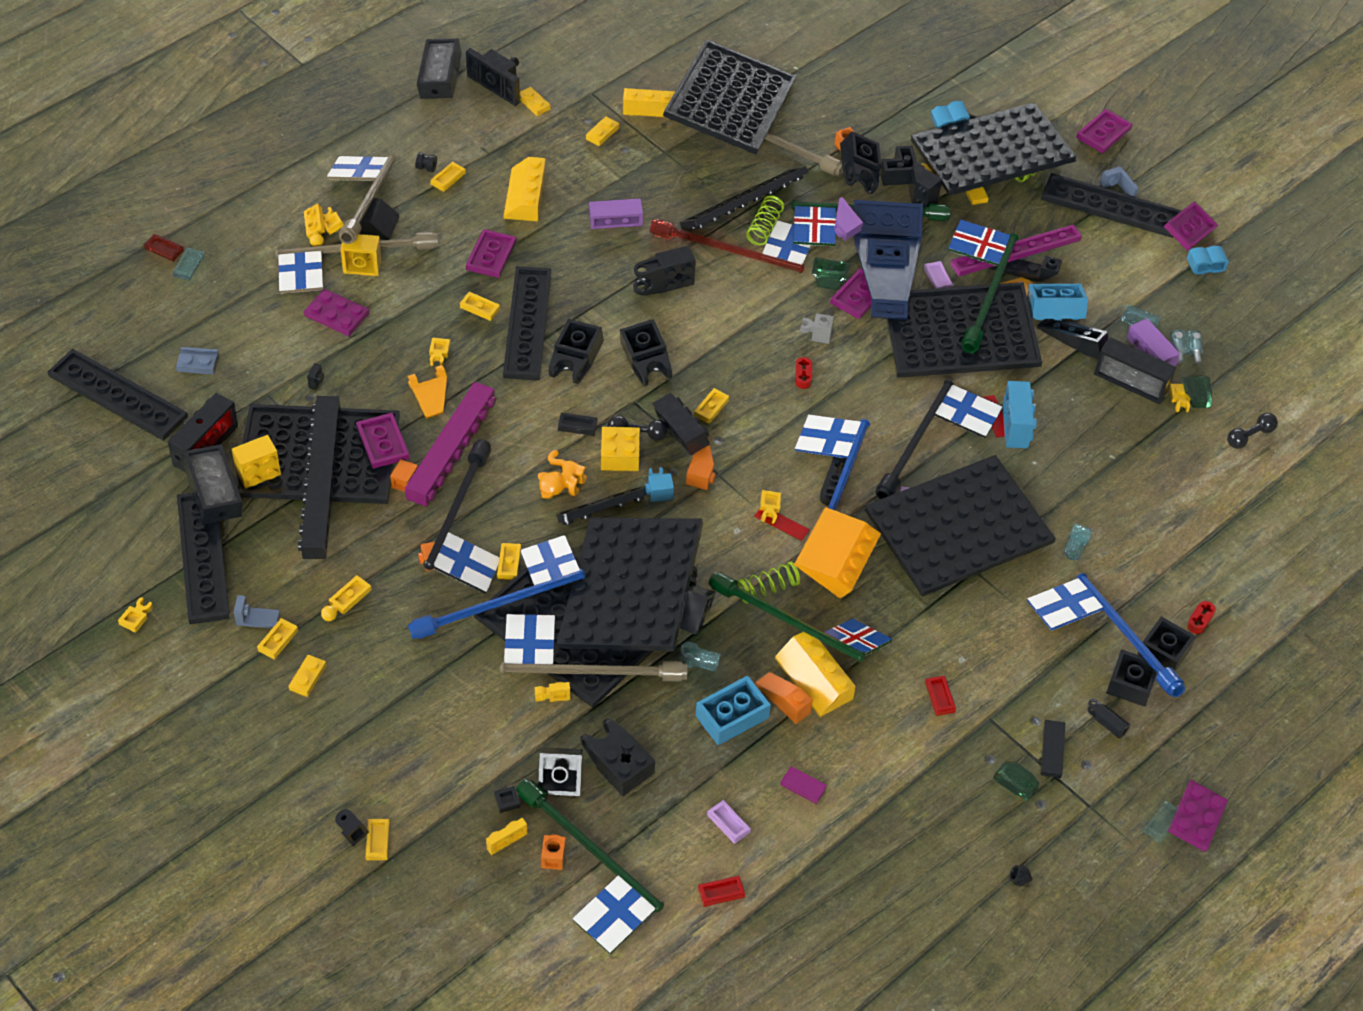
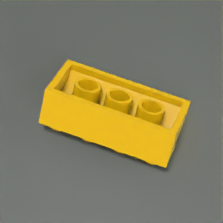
M624 88L623 114L664 117V110L675 92Z
M527 157L512 167L504 219L538 221L546 175V158Z
M801 632L794 636L775 656V660L792 682L813 699L812 708L819 717L853 700L856 686L817 638Z

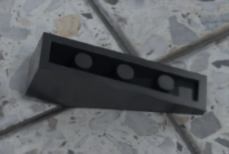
M1044 319L1037 325V329L1080 353L1094 358H1099L1100 351L1108 340L1107 331L1065 320Z

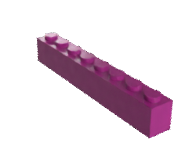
M477 382L472 384L406 485L405 493L407 500L427 507L429 502L435 499L438 488L444 485L447 474L452 472L456 460L461 458L465 446H469L471 437L474 433L478 432L480 423L486 419L489 409L494 407L496 403L494 388Z

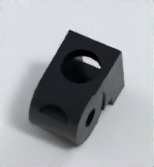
M341 810L336 815V824L343 830L341 832L342 835L353 847L369 833L366 827L350 810Z

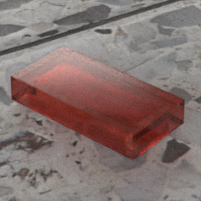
M153 234L144 243V249L173 262L184 251L183 246L157 234Z

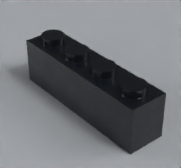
M670 392L652 403L657 417L666 423L669 431L690 455L710 445L708 440L709 432L705 426L701 427L696 416L692 417V413L687 406L683 407L684 405L679 397L675 398Z

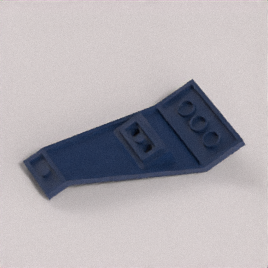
M854 200L853 211L861 219L863 226L862 230L852 237L872 301L871 318L907 320L908 299L922 238L923 204ZM880 250L883 254L878 255L876 251ZM897 251L900 253V255L896 256L894 252Z

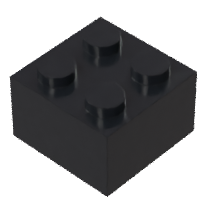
M1161 616L1142 642L1164 668L1170 667L1176 671L1192 649L1196 636Z
M1121 649L1106 694L1145 707L1157 673L1143 656Z

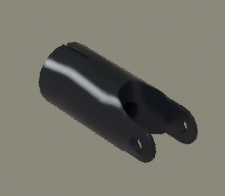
M1089 700L1088 712L1098 723L1117 738H1122L1129 730L1131 724L1098 700Z

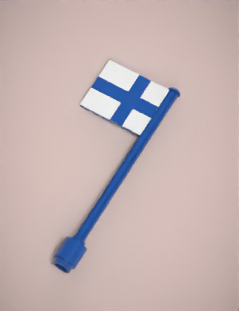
M808 415L795 451L847 458L830 501L829 509L837 510L864 436L870 426V422L867 419H862L859 422Z
M565 535L522 549L520 551L534 586L436 619L427 615L412 620V623L408 624L412 639H421L436 634L435 630L439 629V626L579 579L584 580L585 572L583 569H579Z
M1085 573L1079 574L1075 580L1027 598V602L1051 631L1104 610L1156 671V681L1163 690L1172 697H1178L1185 691L1184 681L1172 668H1164L1089 581Z

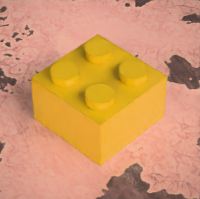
M359 234L353 243L345 244L342 242L340 249L344 274L379 276L382 262L379 236Z
M602 427L601 470L639 471L640 428Z
M268 435L232 448L236 473L245 489L281 475L277 450Z

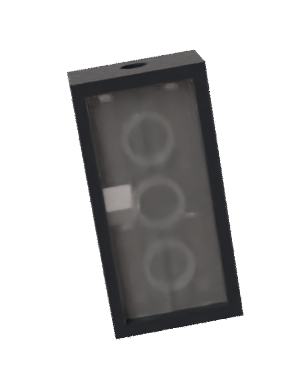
M458 38L426 39L417 79L420 99L453 98L462 55Z
M1109 337L1100 351L1094 375L1157 404H1161L1170 389L1176 366Z
M222 444L184 451V469L203 524L242 517V500Z

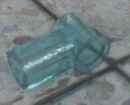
M1074 523L1064 551L1067 559L1072 561L1080 559L1085 545L1090 540L1093 529Z
M686 642L681 647L679 661L687 663V668L697 666L716 672L721 654L700 649L693 642Z

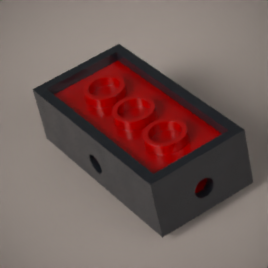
M215 393L181 426V429L175 435L170 437L168 446L174 467L185 472L184 451L221 445L238 427L233 401Z

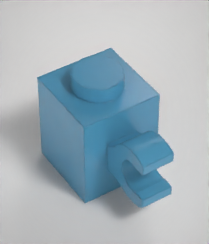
M659 467V473L655 474L652 472V468H649L648 483L645 484L647 495L650 497V502L673 500L674 486L671 473L663 474L662 467Z

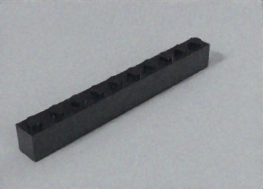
M316 396V403L312 404L314 418H311V429H313V433H309V444H311V447H308L307 453L310 462H306V474H308V477H305L304 487L307 489V492L303 493L305 508L301 509V519L304 521L303 524H300L299 528L302 539H298V551L302 552L303 559L327 558L341 411L339 396Z

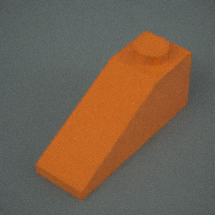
M710 445L694 454L687 471L686 485L708 490L710 483H714L716 473L713 472L714 462Z
M768 672L755 682L756 687L795 724L811 713L813 699L800 687L771 672Z

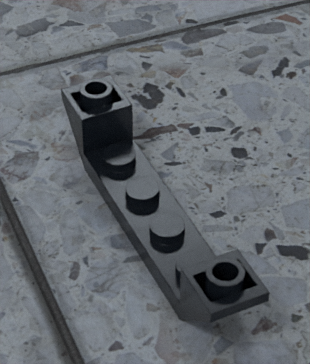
M1045 256L1043 264L1040 265L1017 259L1007 263L1004 273L1039 282L1058 275L1062 260ZM993 266L989 269L997 270L998 266Z

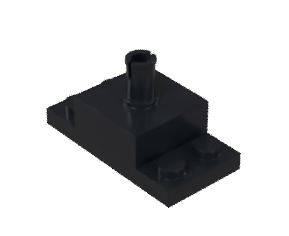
M469 48L466 51L467 77L515 107L520 104L519 78L516 76V66L519 65L518 59L515 56L507 59L493 49L481 55L479 52Z

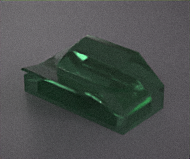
M815 257L812 274L816 279L817 286L836 290L847 279L850 263Z
M1206 375L1182 377L1185 393L1191 398L1192 408H1210L1212 404V388L1209 377Z
M1005 760L993 776V779L998 784L1026 801L1031 798L1040 785L1033 773L1013 761Z

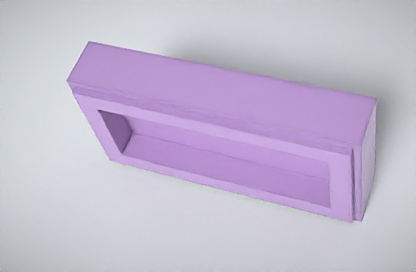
M941 261L924 264V270L934 289L953 287Z
M724 800L707 811L708 817L734 844L751 832V828Z

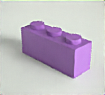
M641 199L589 202L591 229L643 226Z
M1148 318L1130 326L1127 339L1138 350L1173 366L1177 365L1180 353Z

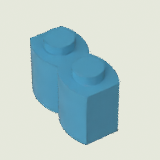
M953 101L947 106H937L931 110V119L935 128L970 119L963 101Z
M1221 246L1195 247L1189 250L1186 258L1194 274L1223 272L1227 269L1229 263Z

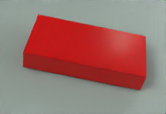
M945 675L926 678L925 685L935 715L955 713L956 706Z
M740 876L698 885L703 907L745 898V891Z

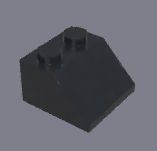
M916 162L912 166L909 185L911 203L923 204V208L929 207V203L938 204L942 178Z
M373 198L360 221L361 232L359 234L379 236L381 240H390L398 222L399 214L382 199Z
M541 747L538 785L547 795L580 796L583 749Z

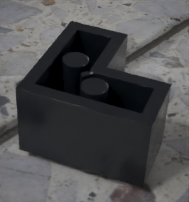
M913 145L896 146L894 158L882 159L880 176L883 186L910 184L913 163H917Z
M695 584L689 587L680 629L694 634L701 632L706 613L712 608L716 591Z

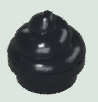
M1015 865L1010 871V880L1014 885L1024 886L1032 881L1031 873L1028 867L1024 865Z

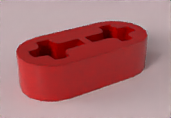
M800 357L796 360L795 383L800 389H807L812 384V361L807 357Z
M1208 601L1199 603L1187 624L1190 632L1200 634L1206 629L1216 611L1214 604ZM1205 609L1208 610L1205 615L1202 614ZM1198 620L1201 621L1198 626L1194 625Z

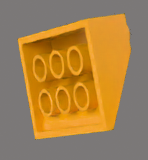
M826 507L822 511L794 565L841 599L852 591L881 533L864 521Z

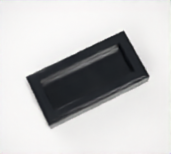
M561 413L558 431L595 436L598 418Z

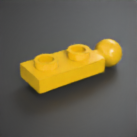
M316 204L304 211L306 234L313 247L323 245L324 238L321 234L325 233L322 207Z
M356 575L329 599L330 605L325 606L321 611L322 618L325 621H333L337 617V611L344 615L372 590L371 585Z

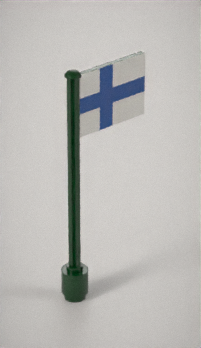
M526 778L516 788L518 796L532 809L541 808L617 876L573 918V921L606 952L611 954L654 912H660L664 908V902H660L547 801V793L533 780Z

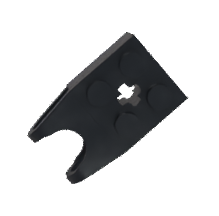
M852 131L840 143L845 181L850 186L859 181L863 185L865 192L871 195L878 188L880 170L882 169L879 143Z
M689 246L656 253L655 257L637 263L634 266V273L640 279L633 284L634 292L638 295H650L694 285L696 259ZM645 268L647 271L639 272L638 269ZM640 285H644L647 288L640 290L637 287Z
M568 319L554 345L555 349L549 364V377L555 378L560 372L570 370L573 372L572 383L579 384L591 368L604 342L602 327Z
M654 319L620 329V343L632 370L643 386L649 385L648 374L653 371L663 373L668 379L672 378V368L666 345Z
M606 718L603 720V727L607 737L596 739L585 733L580 736L583 748L596 765V769L624 796L655 774V760L626 730L612 719Z

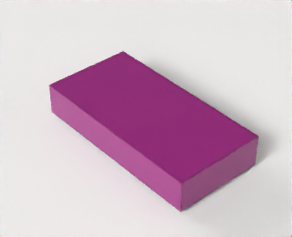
M792 766L780 783L781 786L815 804L819 802L827 789L826 784Z

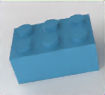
M1028 284L1027 299L1033 319H1086L1088 298L1082 284Z
M1008 381L1002 406L1005 442L1008 448H1028L1030 441H1033V429H1036L1037 419L1033 418L1035 414V404H1032L1034 390L1031 389L1030 382Z
M746 676L697 702L695 716L719 746L767 720L770 715L771 704L749 676Z

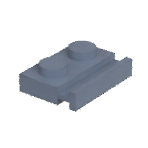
M181 347V353L176 365L177 372L214 374L217 356L219 355L218 350Z

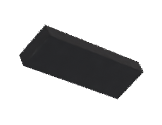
M1045 719L1040 775L1056 778L1062 777L1065 722Z

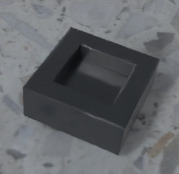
M314 363L307 375L308 387L310 389L316 390L318 385L323 382L324 373H322V366L320 364Z
M514 786L494 791V797L500 813L520 808V801Z

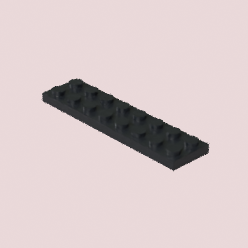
M807 167L789 169L679 222L682 229L688 228L689 230L702 228L709 221L719 220L721 215H729L735 212L734 209L738 207L740 209L749 205L748 202L750 201L755 202L762 199V195H770L776 192V189L779 187L789 186V182L803 179V175L808 173Z
M1054 173L1050 174L1041 200L1171 238L1174 237L1164 226L1182 211Z
M516 266L503 378L540 380L551 268Z
M73 348L47 371L48 376L163 441L188 418L186 411Z
M193 493L178 494L177 503L189 625L230 619L220 521L203 524Z

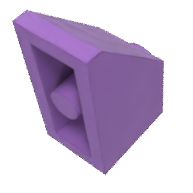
M843 197L839 199L834 230L838 237H842L846 241L862 230L863 222Z

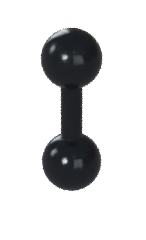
M1263 413L1258 417L1257 424L1247 430L1241 428L1231 430L1227 436L1228 444L1232 448L1241 449L1247 445L1251 435L1259 431L1263 433L1273 432L1278 426L1277 417L1272 413Z
M615 415L608 421V427L640 428V432L647 433L655 441L664 439L668 434V427L661 420H653L649 425L628 423L624 416Z

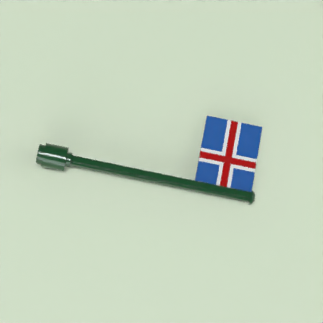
M793 200L791 204L792 209L795 210L793 244L835 246L836 233L834 228L838 204L798 202ZM929 203V207L923 208V215L928 217V221L949 220L950 206Z
M960 220L948 251L998 266L975 325L967 328L962 340L963 350L967 353H974L979 349L984 337V332L981 330L1019 236L1016 233L1005 234Z
M714 572L709 579L708 584L712 590L727 598L737 596L858 660L859 663L863 662L867 655L892 642V638L853 618L823 632L739 588L737 580L722 572Z

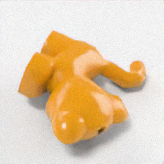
M558 450L550 452L547 458L551 465L562 467V473L554 471L538 474L542 498L551 499L553 496L559 495L565 488H568V493L571 496H576L580 490L576 487L577 483L584 484L587 480V475L584 474L586 467L572 460L555 459L559 455Z

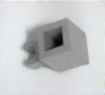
M816 313L814 322L808 318H803L800 332H812L811 341L829 344L834 316Z

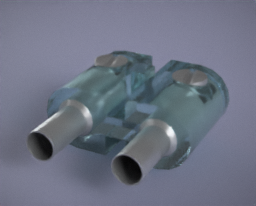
M1173 330L1170 333L1171 344L1180 353L1177 363H1183V355L1188 353V355H1194L1195 364H1200L1201 354L1204 352L1201 332L1198 330H1189V332Z

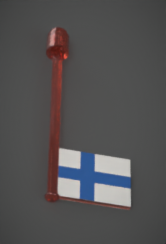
M659 218L652 220L649 230L654 236L668 240L676 236L799 272V274L803 273L805 269L804 261L811 248V245L793 244L794 225L778 220L762 253L676 229L674 223Z

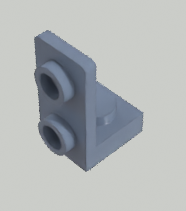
M1120 166L1103 172L1100 182L1103 188L1118 184L1127 195L1136 197L1138 192L1137 185Z
M237 595L234 608L237 626L273 628L276 625L280 615L279 610L250 608V604H247L246 596Z

